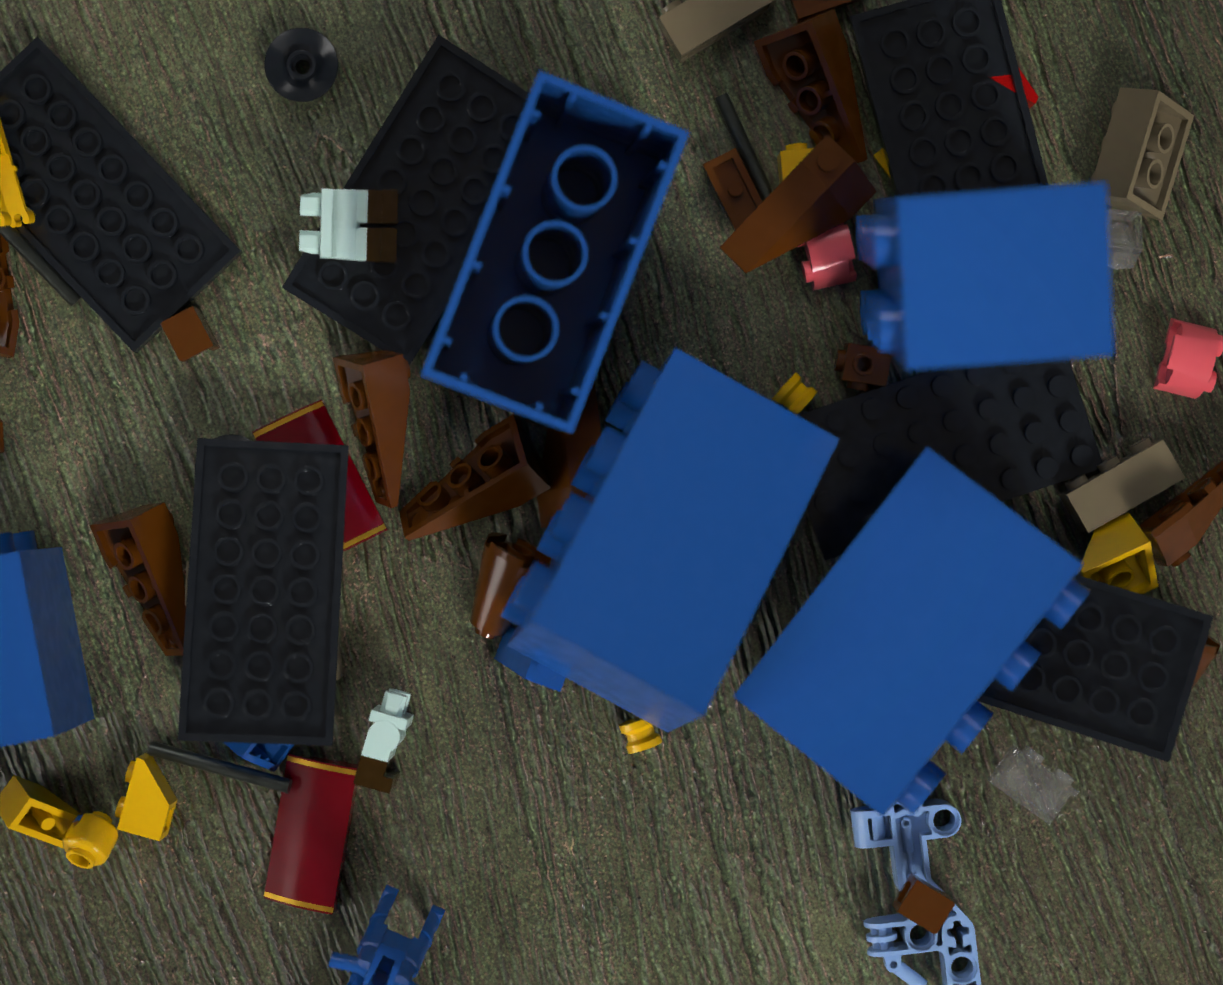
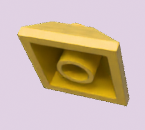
M1129 512L1114 518L1094 530L1081 562L1083 564L1080 571L1082 577L1139 594H1144L1159 587L1151 541Z

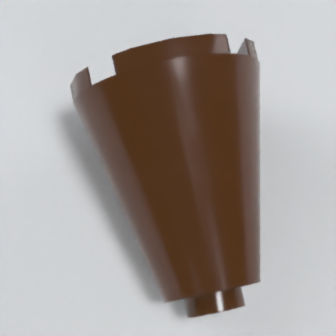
M497 532L488 534L484 543L470 619L471 624L475 626L474 631L487 639H494L495 636H504L513 624L501 617V613L520 578L527 575L535 561L546 567H549L551 561L550 557L536 550L537 546L518 538L517 543L505 541L508 534Z

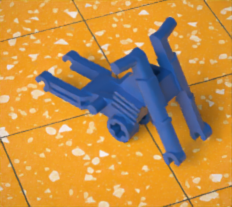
M386 885L357 948L358 956L332 952L328 967L351 971L352 974L347 985H418L412 979L417 976L445 909L433 904L419 938L414 936L413 939L387 929L388 925L384 924L399 892V889Z

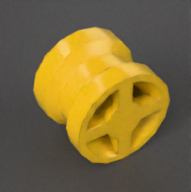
M795 372L771 400L776 404L784 405L788 411L798 415L818 391L813 387L805 386L802 383L801 376Z
M639 717L619 725L621 733L626 735L628 740L626 745L628 754L641 752L662 743L661 736L655 732L653 725Z

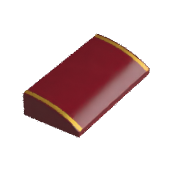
M322 399L252 431L256 441L345 445ZM350 454L348 455L343 552L388 530Z
M288 753L284 777L292 779V786L288 794L281 792L263 898L292 907L333 915L337 909L357 785L353 784L358 764Z

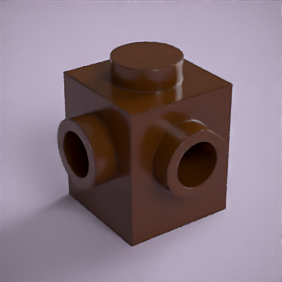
M845 343L844 350H837L834 371L840 372L839 379L847 380L846 388L868 391L869 384L886 387L892 356L887 351L879 352L877 347Z

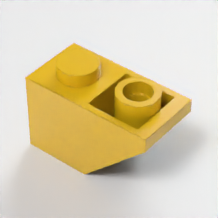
M144 753L137 757L136 761L132 760L127 768L125 782L129 783L126 797L121 796L115 811V817L120 818L117 830L161 841L168 835L177 798L154 757Z

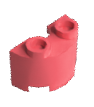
M842 223L798 246H804L807 261L801 262L802 273L805 283H812L813 291L856 281L857 273L852 262L855 259V253L848 224L844 225Z
M1171 318L1165 339V354L1159 364L1153 389L1197 399L1203 391L1211 393L1215 386L1217 372L1213 371L1216 357H1220L1223 353V335H1219L1214 328Z

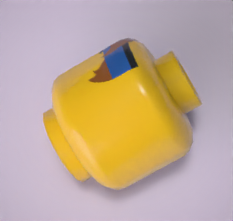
M94 811L92 813L79 814L73 820L62 841L68 861L84 869H90L93 866H99L106 862L118 840V830L112 824L113 821L110 816L100 811Z

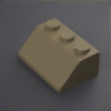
M1120 87L1117 100L1112 107V116L1106 136L1101 143V153L1096 170L1091 176L1090 183L1107 182L1109 206L1163 221L1194 115L1159 90Z

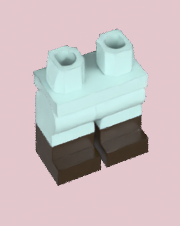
M322 188L321 193L300 195V216L321 217L320 231H299V251L320 254V259L396 263L397 228L360 227V224L396 226L398 217V189L355 190Z
M389 688V691H385L382 705H377L371 710L368 721L375 723L367 732L353 784L388 794L396 787L400 771L391 769L396 748L405 738L406 729L411 725L414 714L407 713L411 693Z

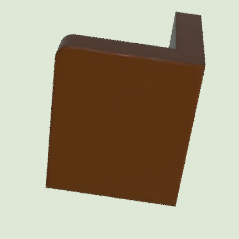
M191 306L160 323L178 359L182 362L208 349L215 351L220 348L199 308Z
M911 873L892 905L901 915L929 932L937 934L954 907L955 902L946 893Z

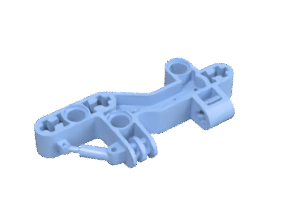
M944 799L925 800L914 815L896 803L883 817L868 805L850 809L854 847L877 848L889 846L893 881L899 892L911 873L944 892L931 878L927 840L947 838L958 832L961 827V816L951 803ZM942 809L949 810L950 819L948 823L943 826H935L933 822L935 814ZM956 904L937 934L927 930L925 936L918 940L910 938L911 929L918 924L900 913L871 917L864 920V927L870 929V932L866 934V939L872 943V946L867 948V955L883 957L886 969L908 985H927L928 981L902 962L901 956L939 951L943 985H981L975 929L973 923ZM954 921H958L961 924L956 929L957 939L961 944H956L954 936L948 930L953 928ZM892 927H899L903 941L894 942L898 935L897 931L892 930ZM966 957L968 959L967 965L963 970H951V964L956 958Z

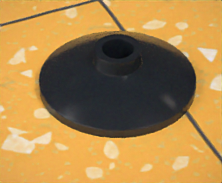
M293 28L281 33L272 41L265 55L264 68L268 82L279 95L294 102H309L322 97L331 89L337 78L339 62L335 48L323 34L309 28ZM302 62L310 64V69L305 74H300L297 71L298 65Z

